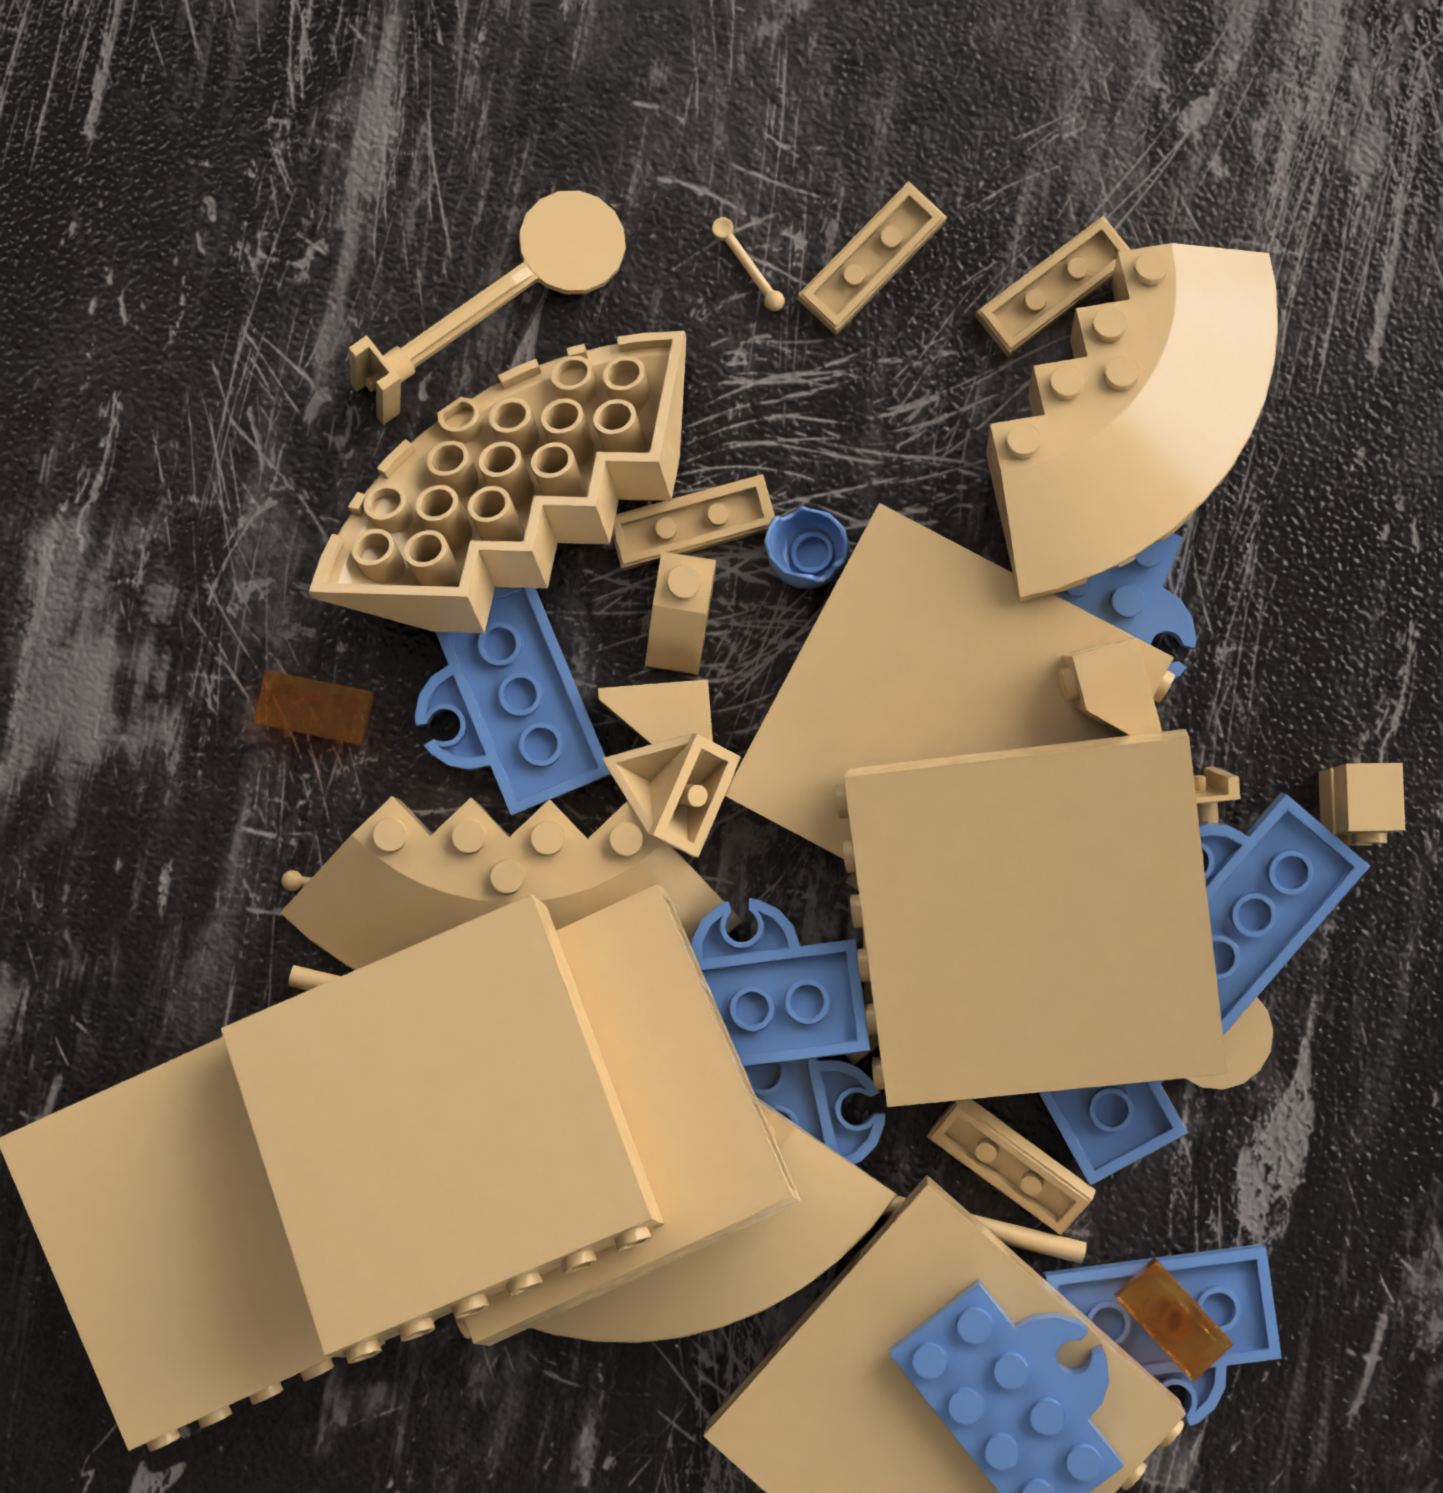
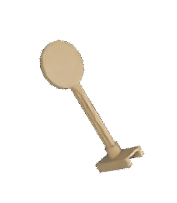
M557 191L539 199L526 213L519 232L520 256L523 263L402 348L396 346L382 355L367 335L349 347L350 384L356 392L365 386L371 392L376 390L377 418L384 425L400 414L401 383L415 374V368L533 284L541 283L546 288L563 294H587L605 286L619 271L626 249L624 228L615 211L599 197L582 191Z
M1214 766L1203 767L1204 776H1194L1199 823H1219L1218 802L1241 799L1239 776ZM1258 997L1223 1035L1228 1074L1185 1079L1202 1088L1223 1090L1244 1084L1261 1070L1271 1052L1273 1027L1268 1010Z

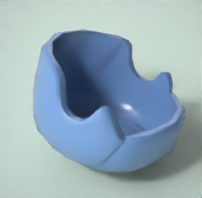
M800 506L797 510L784 517L775 516L770 522L764 539L771 569L784 583L797 589H814L826 585L843 572L848 562L850 545L845 527L828 512Z

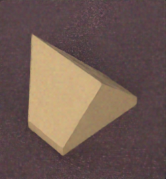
M697 733L687 734L602 758L648 835L696 858L701 853L741 759L739 755Z

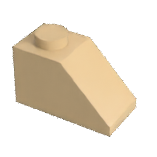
M661 552L645 667L699 675L716 573V560Z
M1122 638L1061 656L1064 668L1057 671L1059 686L1065 701H1073L1075 710L1122 736L1162 732L1137 638Z
M708 680L598 688L601 705L648 745L691 733H697L713 742Z

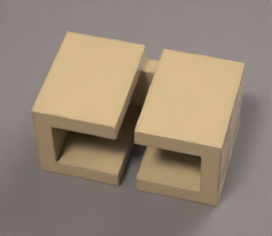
M1403 763L1343 764L1318 772L1320 823L1335 836H1338V839L1345 845L1370 846L1372 844L1387 843V833L1405 831Z

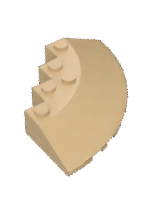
M1177 243L1118 252L1111 282L1115 302L1076 308L1070 337L1074 359L1033 366L1028 394L1033 417L990 424L986 456L1019 602L1071 589L1087 583L1088 578L1103 573L1115 566L1120 568L1135 560L1136 555L1158 540L1162 542L1178 530L1193 516L1194 511L1209 497L1213 490L1220 486L1236 463L1238 456L1252 434L1264 406L1275 365L1278 335L1277 291L1269 253Z
M685 331L649 332L618 336V344L606 345L586 350L585 344L566 348L568 353L566 356L541 365L538 364L537 359L518 365L498 375L500 383L487 388L471 399L461 396L437 413L438 421L421 433L411 443L405 439L377 467L380 475L364 494L356 493L348 506L351 514L341 527L338 535H331L320 557L309 589L311 597L429 631L485 633L495 587L548 589L557 543L610 544L619 500L672 501L681 446L686 356Z
M391 796L341 845L280 913L311 942L345 966L357 970L531 894L547 906L557 931L658 883L669 894L691 945L692 938L701 920L718 905L724 903V901L672 846L648 835L628 801L587 838L550 799L510 836L472 798L468 799L432 833L400 799ZM734 911L728 922V933L743 922Z
M758 1099L802 1202L530 1328L551 1335L593 1342L641 1343L683 1338L728 1326L771 1308L816 1280L837 1263L872 1229L897 1194L771 1106Z

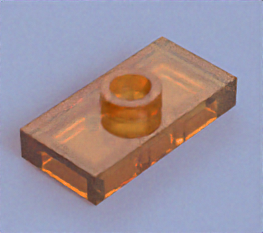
M265 670L254 723L363 746L375 693Z
M1155 1258L1150 1260L1113 1295L1192 1382L1197 1380L1234 1345L1227 1335Z

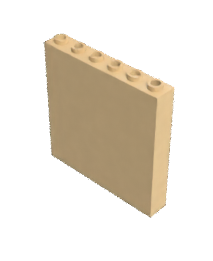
M879 503L737 769L725 796L844 859L843 840L852 838L849 818H839L836 802V785L844 784V775L848 768L1121 737L1122 735L1075 710L1073 701H1065L1059 686L1057 671L1064 668L1061 659L1062 655L1122 638L1136 637L1054 594L1019 602L1012 572ZM1138 639L1153 699L1160 703L1175 677L1174 673L1168 671L1174 657Z
M1186 729L847 769L844 775V784L836 785V802L839 818H849L852 839L843 840L844 862L847 874L856 873L859 894L850 895L851 915L854 928H864L866 948L858 949V967L861 982H871L873 1002L865 1003V1015L868 1036H878L880 1056L872 1057L873 1080L875 1090L885 1089L887 1107L1228 1074L1190 739Z
M658 883L557 930L556 933L664 1224L649 1230L652 1238L639 1246L618 1251L615 1244L596 1252L597 1262L584 1269L564 1274L562 1267L541 1275L543 1284L531 1291L516 1296H509L508 1290L488 1297L489 1307L485 1310L464 1318H455L463 1336L466 1339L472 1338L473 1344L491 1346L802 1202L672 900Z
M532 894L221 1028L324 1356L346 1357L348 1364L366 1360L382 1352L380 1343L398 1335H400L401 1341H408L426 1335L436 1329L433 1320L450 1313H454L455 1318L460 1319L481 1312L489 1307L488 1297L508 1290L509 1296H516L531 1291L543 1284L541 1275L562 1267L564 1274L584 1269L597 1262L596 1252L615 1244L618 1251L639 1246L652 1238L649 1230L664 1224L548 908Z
M224 1037L0 1137V1150L128 1451L145 1443L149 1452L157 1450L179 1439L181 1435L178 1428L198 1420L201 1428L207 1427L231 1415L230 1404L248 1396L252 1405L257 1404L283 1391L280 1382L300 1373L303 1381H307L334 1367L331 1359L333 1357L324 1356ZM385 1341L381 1342L380 1346L384 1345Z
M926 1175L709 1418L703 1436L766 1493H999L889 1354L891 1346L977 1279L981 1281L1014 1324L1033 1314L1057 1312L1078 1319L1087 1325L1089 1332L1082 1340L1067 1341L1058 1349L1057 1359L1062 1365L1069 1368L1082 1366L1088 1360L1091 1348L1102 1344L1107 1358L1109 1384L1103 1403L1090 1419L1122 1458L1124 1467L1090 1493H1116L1120 1487L1123 1490L1131 1488L1146 1469L1144 1461L1157 1446H1160L1162 1449L1166 1448L1180 1434L1184 1426L1182 1418L1186 1413L1180 1400Z

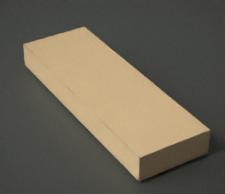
M908 181L798 294L797 299L830 331L837 335L946 223L947 216Z
M1102 216L976 312L975 317L1005 355L1009 357L1112 279L1118 252L1130 250V248L1107 219Z
M761 474L672 499V501H663L616 514L612 537L621 569L625 571L660 561L662 551L683 555L767 532L775 514L764 475Z
M972 1099L952 1101L928 1132L927 1138L1060 1235L1093 1200L1096 1191L1093 1187Z

